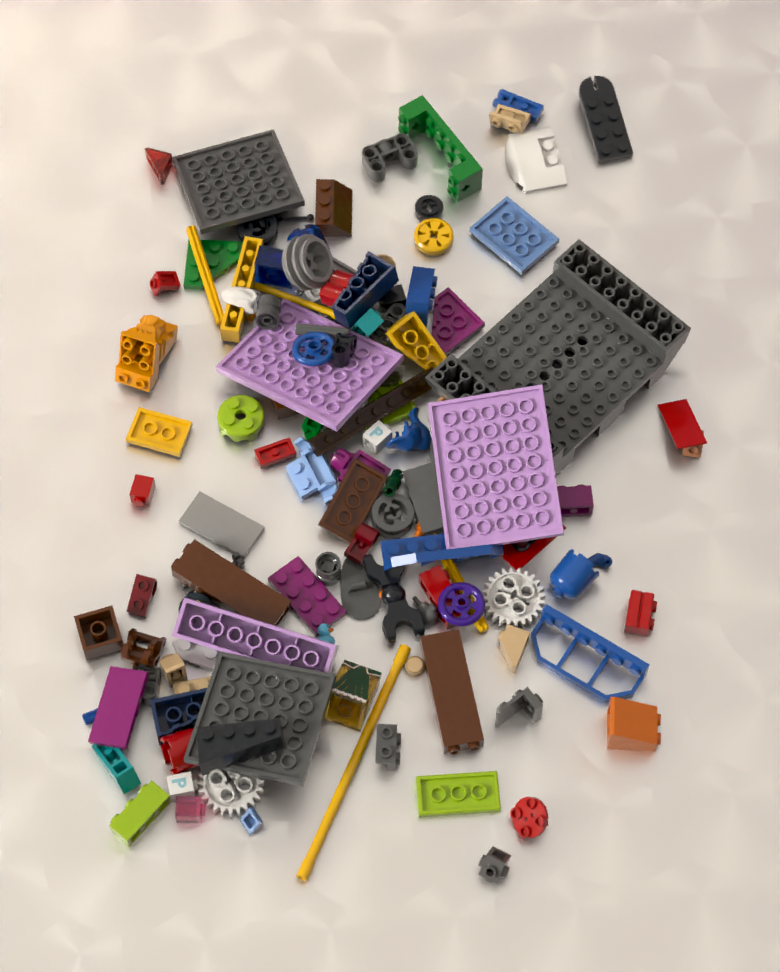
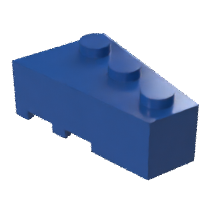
M413 266L405 315L415 311L427 328L429 311L433 309V300L431 299L435 298L436 288L433 287H437L438 277L434 276L435 269Z

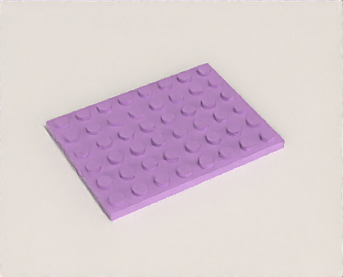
M283 299L281 301L279 325L270 330L262 329L257 325L216 366V371L337 432L404 361V356L349 329V336H357V346L346 367L338 368L334 366L332 359L320 366L303 365L296 361L292 354L293 343L301 336L295 334L294 329L297 323L346 327L289 300ZM325 341L321 342L323 346L328 344ZM300 348L299 351L305 352V348ZM324 351L321 355L324 356L328 352Z
M542 384L428 403L446 549L488 544L498 546L564 535Z

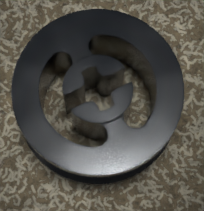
M274 215L237 224L238 237L242 242L245 236L263 239L265 250L271 247L277 240L278 229Z

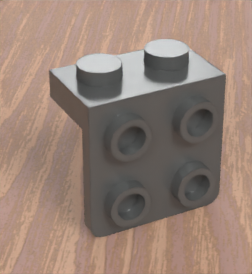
M528 687L524 690L520 689L513 694L510 701L507 703L505 701L497 707L495 724L497 727H500L521 709L536 723L542 717L543 700L538 694H533Z

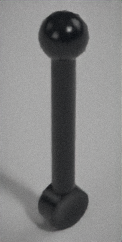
M312 214L289 218L278 216L276 220L278 224H282L284 221H313L314 216Z

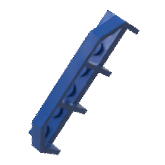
M444 534L383 540L380 542L384 571L415 563H421L422 566H426L439 560L454 559L455 562H460L473 556L491 555V558H496L504 555L503 545L496 546L494 544L446 549Z
M548 604L545 605L542 610L541 619L530 635L537 663L604 703L609 702L610 697L632 698L647 676L650 664ZM544 623L550 626L554 625L563 634L574 637V640L557 665L544 659L540 654L536 635ZM578 642L584 646H590L601 656L605 655V658L588 684L561 669ZM610 659L614 664L629 669L631 674L640 676L630 691L605 695L592 686Z

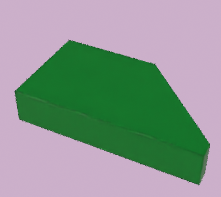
M306 417L301 426L305 439L308 441V439L320 433L324 425Z

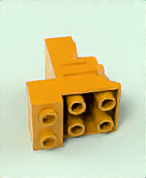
M143 315L136 327L122 331L119 363L115 370V381L150 392L158 381L159 365L177 341L178 326L167 323L154 315Z

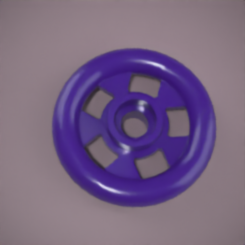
M457 582L447 586L441 592L438 599V609L441 616L448 623L455 626H469L482 617L485 611V599L482 592L476 586L465 582ZM463 590L464 595L456 596L454 591ZM472 594L475 596L477 600L473 603L471 602V599L468 597ZM447 599H452V606H446ZM463 601L465 605H459L458 602ZM473 608L476 612L469 616L467 612ZM453 611L460 613V618L452 616Z

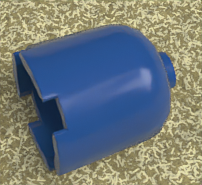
M573 549L566 553L550 574V583L554 588L552 590L553 593L559 598L565 597L571 600L581 596L599 577V572H594L592 569L594 567L593 563L581 553L578 555L573 554Z

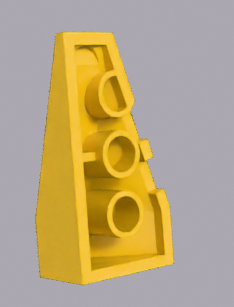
M415 311L403 316L385 333L396 349L424 370L429 367L435 369L447 358Z

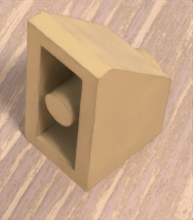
M507 624L506 629L501 630L498 641L501 642L500 650L511 672L516 674L529 641L530 632Z
M178 653L167 654L159 660L169 688L173 687V683L188 681L184 662Z

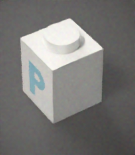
M380 420L363 433V444L376 455L392 439V429Z
M191 771L167 776L172 802L196 797L195 790H199L197 778H192Z

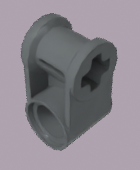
M140 667V671H147L149 673L142 703L147 707H151L150 700L157 699L160 696L161 667H157V669H144ZM147 693H154L150 697L145 696Z

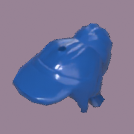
M418 407L413 408L408 413L411 425L409 426L408 422L405 421L402 436H399V432L396 431L395 438L386 443V448L409 452L415 449L426 450L430 447L432 437L429 429L418 419Z

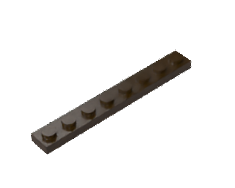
M427 368L360 408L337 432L327 428L308 439L316 457L321 456L378 420L431 390L432 387L428 385L425 377L434 368Z

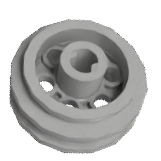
M313 234L296 236L288 241L283 251V271L290 283L303 291L321 288L327 283L333 272L331 251L322 239Z

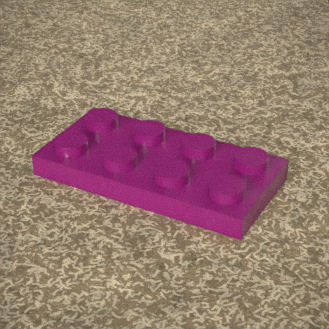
M299 556L268 577V582L273 588L291 600V609L315 637L319 635L317 629L321 624L325 623L332 626L347 615L344 607Z

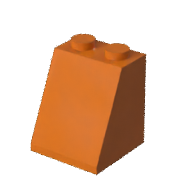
M610 697L607 709V749L655 752L657 745L661 744V733H657V726L661 725V714H657V706L618 697Z

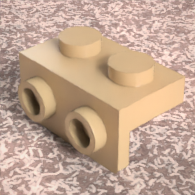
M498 104L494 112L490 111L489 119L490 124L495 127L523 134L531 119V114Z

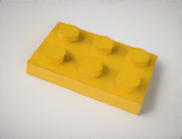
M138 407L127 434L126 442L180 457L193 424L188 420Z

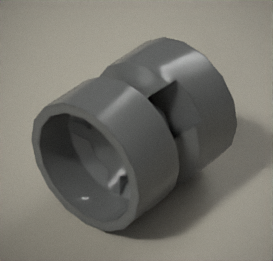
M265 294L259 297L257 301L255 321L262 329L270 330L279 325L281 300L277 296Z
M332 552L321 553L315 563L316 576L324 586L335 585L341 577L340 558Z

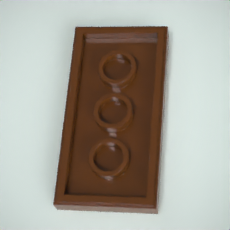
M354 458L320 519L318 526L350 544L355 537L358 527L365 521L388 477Z

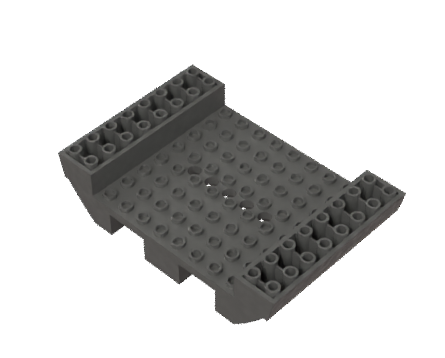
M578 239L554 261L553 273L458 359L450 354L425 379L428 385L446 400L542 384L555 474H557L573 461L574 451L593 432L599 436L623 414L625 402L643 385L649 389L661 378L682 345L686 342L691 327ZM585 340L587 344L580 345L577 341ZM572 351L575 355L568 357L565 355V352ZM560 363L562 367L556 369L552 366V364ZM545 374L549 376V379L541 380L539 376Z

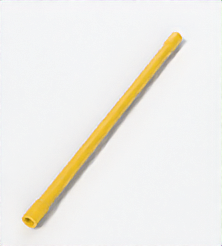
M401 644L395 655L393 665L310 849L298 870L296 877L303 881H308L315 865V860L398 675L409 656L411 648L407 645Z

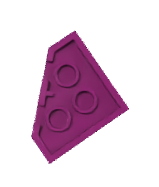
M449 287L434 298L432 337L445 355H448L485 327V322Z

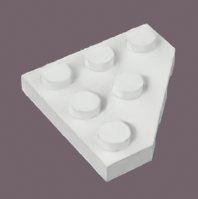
M180 638L172 642L176 653L179 654L184 663H192L210 671L214 670L219 652L221 651Z

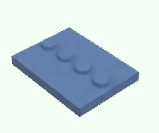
M508 196L469 229L472 235L521 275L559 243V238Z

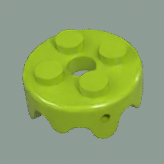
M236 395L228 398L221 404L218 410L217 420L222 436H229L235 442L241 440L254 441L261 428L265 425V415L261 404L253 397L247 395ZM243 413L246 417L239 420L236 418V415Z

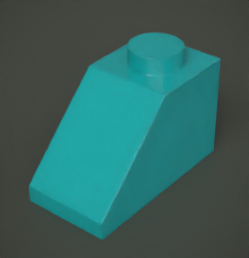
M370 308L354 324L351 330L369 338L381 326L384 320L378 311Z

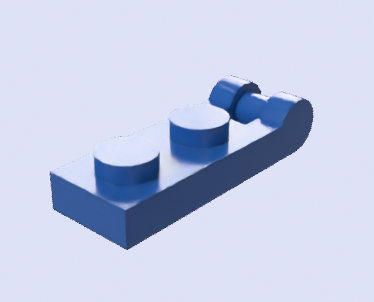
M504 89L498 92V97L492 103L494 108L501 104L530 113V120L533 122L538 121L544 110V105Z

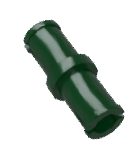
M400 469L393 470L391 476L387 478L386 485L383 488L385 496H394L395 491L401 486L403 474Z

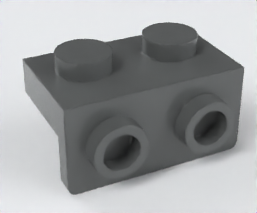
M377 724L375 763L387 764V771H396V764L400 765V752L396 751L397 745H401V733H397V724Z

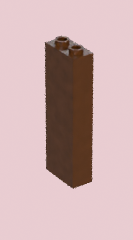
M195 539L191 544L188 543L184 547L183 555L180 559L177 558L172 563L171 570L174 578L196 592L205 594L222 609L279 626L291 609V600Z
M459 629L420 636V647L443 753L456 755L464 750H479L484 746V737Z

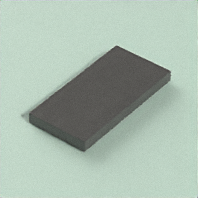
M435 461L402 471L423 536L444 531Z

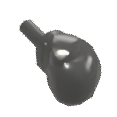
M416 596L412 598L418 606L417 610L421 613L423 623L425 625L433 624L439 617L438 607L434 603H421Z

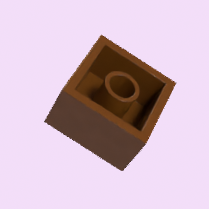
M112 605L74 616L86 661L118 652L123 648V640Z

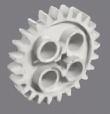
M510 567L508 573L505 569H502V575L495 572V578L489 577V583H485V589L482 590L485 599V610H488L487 617L493 615L492 622L499 620V626L503 623H506V627L507 624H513L515 627L521 624L525 628L526 621L531 625L532 618L538 620V613L542 614V607L545 606V601L543 600L546 595L542 593L544 587H538L540 580L534 581V574L528 577V570L522 574L520 568L517 569V572H514L513 568ZM511 584L513 587L506 588L504 585ZM529 592L531 595L524 596L522 593ZM503 600L505 603L498 604L496 603V601ZM515 608H520V609H522L523 611L520 612V613H518V612H515L514 609H515Z
M215 769L203 776L199 774V779L202 781L198 782V787L201 788L198 791L199 795H204L201 798L202 802H207L208 809L214 806V813L221 810V816L229 812V816L232 817L235 811L240 816V810L243 809L246 812L248 810L247 806H253L254 808V800L260 801L258 794H263L261 787L264 786V781L260 780L262 778L238 773L233 774L226 771L231 783L235 785V790L241 796L238 799L221 770ZM214 778L222 779L218 784L212 782ZM243 784L250 785L248 790L240 789ZM226 794L232 795L230 800L222 799Z

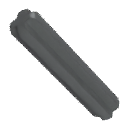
M297 323L294 329L297 335L309 332H323L332 338H335L337 333L349 336L350 333L348 328Z

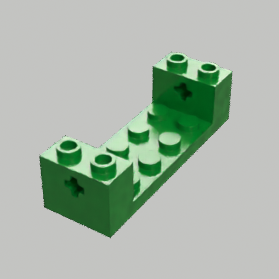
M422 95L399 107V133H405L410 139H413L426 132L427 136L435 142L439 151L442 150L445 154L447 161L454 165V167L449 169L447 188L449 195L452 198L454 197L457 202H460L481 190L483 168Z

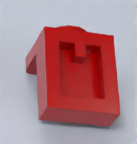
M156 271L150 280V288L153 290L154 296H159L162 290H179L181 286L176 271Z

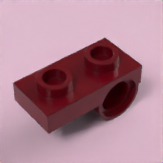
M362 522L355 533L354 539L345 550L344 556L361 565L363 556L370 552L380 537V531Z
M136 574L126 612L147 617L151 599L156 592L157 579Z

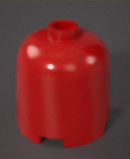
M194 728L160 738V741L164 743L160 745L166 764L170 763L172 767L169 771L171 775L199 766L184 762V756Z

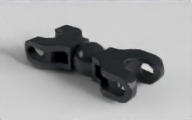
M364 555L363 564L366 576L371 582L380 587L382 591L381 598L384 604L387 605V614L382 623V630L387 644L396 643L395 630L401 625L411 627L416 637L424 636L425 628L421 613L408 605L406 592L400 585V577L404 573L405 565L384 571V566L377 564L373 555Z

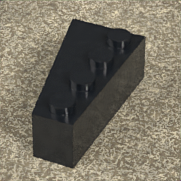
M280 718L197 727L198 761L202 776L209 774V771L226 768L229 764L238 761L241 763L247 761V758L256 755L259 757L284 748L283 728Z

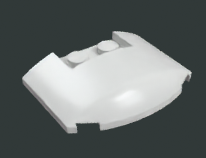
M550 126L527 130L523 134L517 132L508 134L505 145L506 166L513 181L524 187L522 191L525 193L567 186L564 165H562L554 139L555 135Z

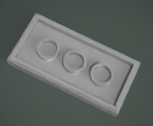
M199 491L179 519V524L233 554L238 552L243 559L246 558L265 530V526Z

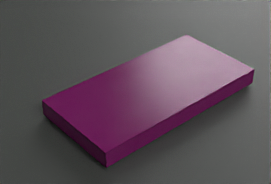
M110 666L88 739L90 744L128 749L149 677L147 671Z

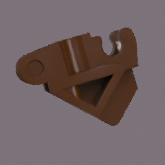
M132 628L128 632L127 643L123 644V648L120 650L121 661L133 664V670H138L139 666L147 669H156L167 638L155 637L138 632L137 629ZM140 640L150 644L145 649L139 647L136 642Z

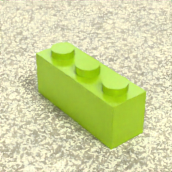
M152 780L149 784H144L140 788L139 794L134 799H130L126 803L125 809L120 814H116L110 821L111 832L129 847L171 803L170 795Z

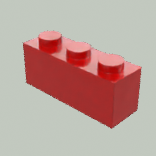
M440 565L419 574L418 583L429 601L437 607L441 592L451 585L448 572L445 569L443 570ZM459 590L454 591L456 596L460 595ZM452 599L446 600V606H452ZM459 601L458 604L465 605V602ZM437 609L439 617L445 625L446 629L448 630L454 627L455 625L448 623L441 616L439 609ZM453 611L452 616L460 618L461 614Z

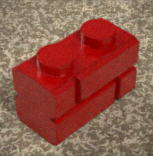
M631 590L624 629L625 633L646 637L649 630L653 631L655 619H651L652 612L656 613L657 601H654V593Z

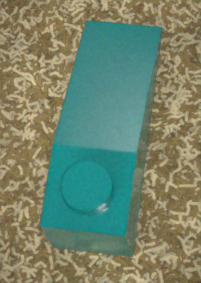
M95 744L91 746L123 794L141 784L133 766L119 748Z

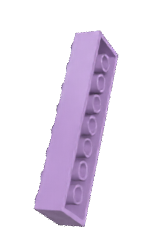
M190 598L183 599L172 634L174 637L224 653L331 673L339 645Z

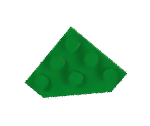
M188 240L183 286L184 289L203 290L204 285L190 241ZM200 240L213 279H218L228 271V268L238 264L243 245L242 241Z

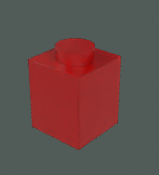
M135 474L129 494L131 503L141 507L144 505L150 506L156 487L153 477Z

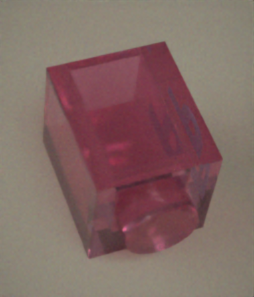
M176 797V822L202 823V816L206 815V804H202L201 797Z

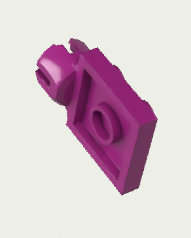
M339 448L337 450L338 454L333 455L330 466L340 473L338 477L339 482L344 478L354 458L385 476H388L391 472L389 467L360 449L356 453H351L345 448Z

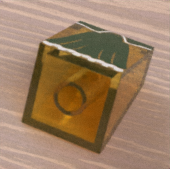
M344 660L336 674V681L324 719L360 732L379 688L382 673Z

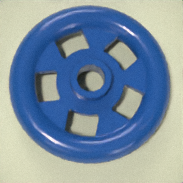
M323 332L305 333L293 343V357L296 361L306 366L323 365L332 359L331 348L335 340ZM325 341L328 344L323 346L321 342ZM305 348V352H300L299 349ZM324 351L328 352L324 356L321 355Z

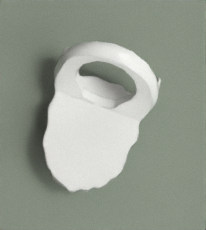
M238 286L229 287L221 293L222 299L225 302L244 308L247 316L255 313L253 306L257 300V294H261L253 289Z

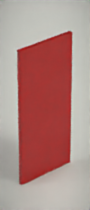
M687 399L657 405L677 449L707 444Z
M556 537L538 539L524 552L516 551L513 548V543L503 545L504 555H501V557L516 571L518 568L521 570Z

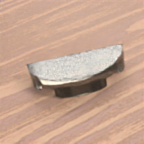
M405 365L398 366L380 387L390 388L396 386L405 375Z

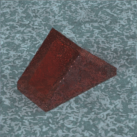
M148 147L145 148L146 160L160 184H165L173 165L172 153Z

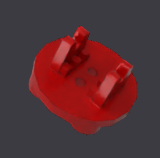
M536 797L520 799L510 811L514 827L523 838L538 837L548 826L547 808Z

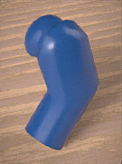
M596 553L588 558L594 566L607 568L612 565V559L608 555Z

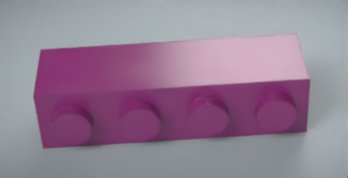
M580 484L571 487H557L562 517L592 515L594 504L591 485L585 486Z

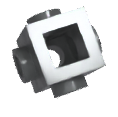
M492 846L487 855L482 856L478 864L481 867L478 875L488 882L497 884L501 877L505 879L510 867L507 865L511 855Z

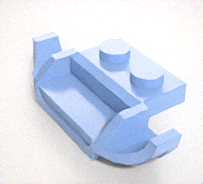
M301 436L294 441L301 452V457L285 467L302 499L320 491L324 498V503L327 504L331 501L338 488V481L325 455L322 454L316 457L309 442Z

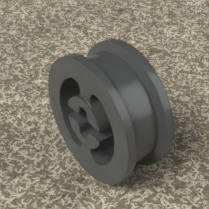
M395 493L392 497L382 495L374 502L371 522L373 528L380 531L381 536L395 539L406 535L411 530L414 521V507L407 497ZM383 510H384V521H386V523L383 522V521L381 520L380 516H379V514H380L381 511H383ZM402 511L406 514L404 521H401Z

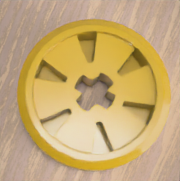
M438 218L426 219L415 228L414 243L424 254L432 256L441 255L447 252L453 244V229L444 220Z

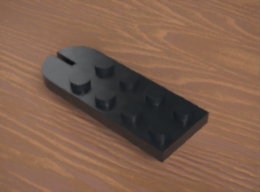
M594 76L593 81L591 77L586 78L580 85L579 98L598 163L633 157V150L612 82L603 76Z

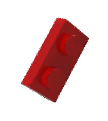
M290 437L254 449L261 469L297 456Z

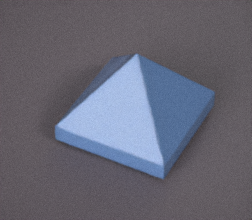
M253 806L249 807L240 818L250 835H253L263 823Z

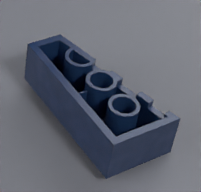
M370 251L366 253L363 263L360 262L357 267L358 271L354 277L351 276L348 286L342 290L332 306L336 321L349 329L399 281L395 266Z
M207 688L150 700L159 745L164 744L160 741V738L163 736L194 728Z

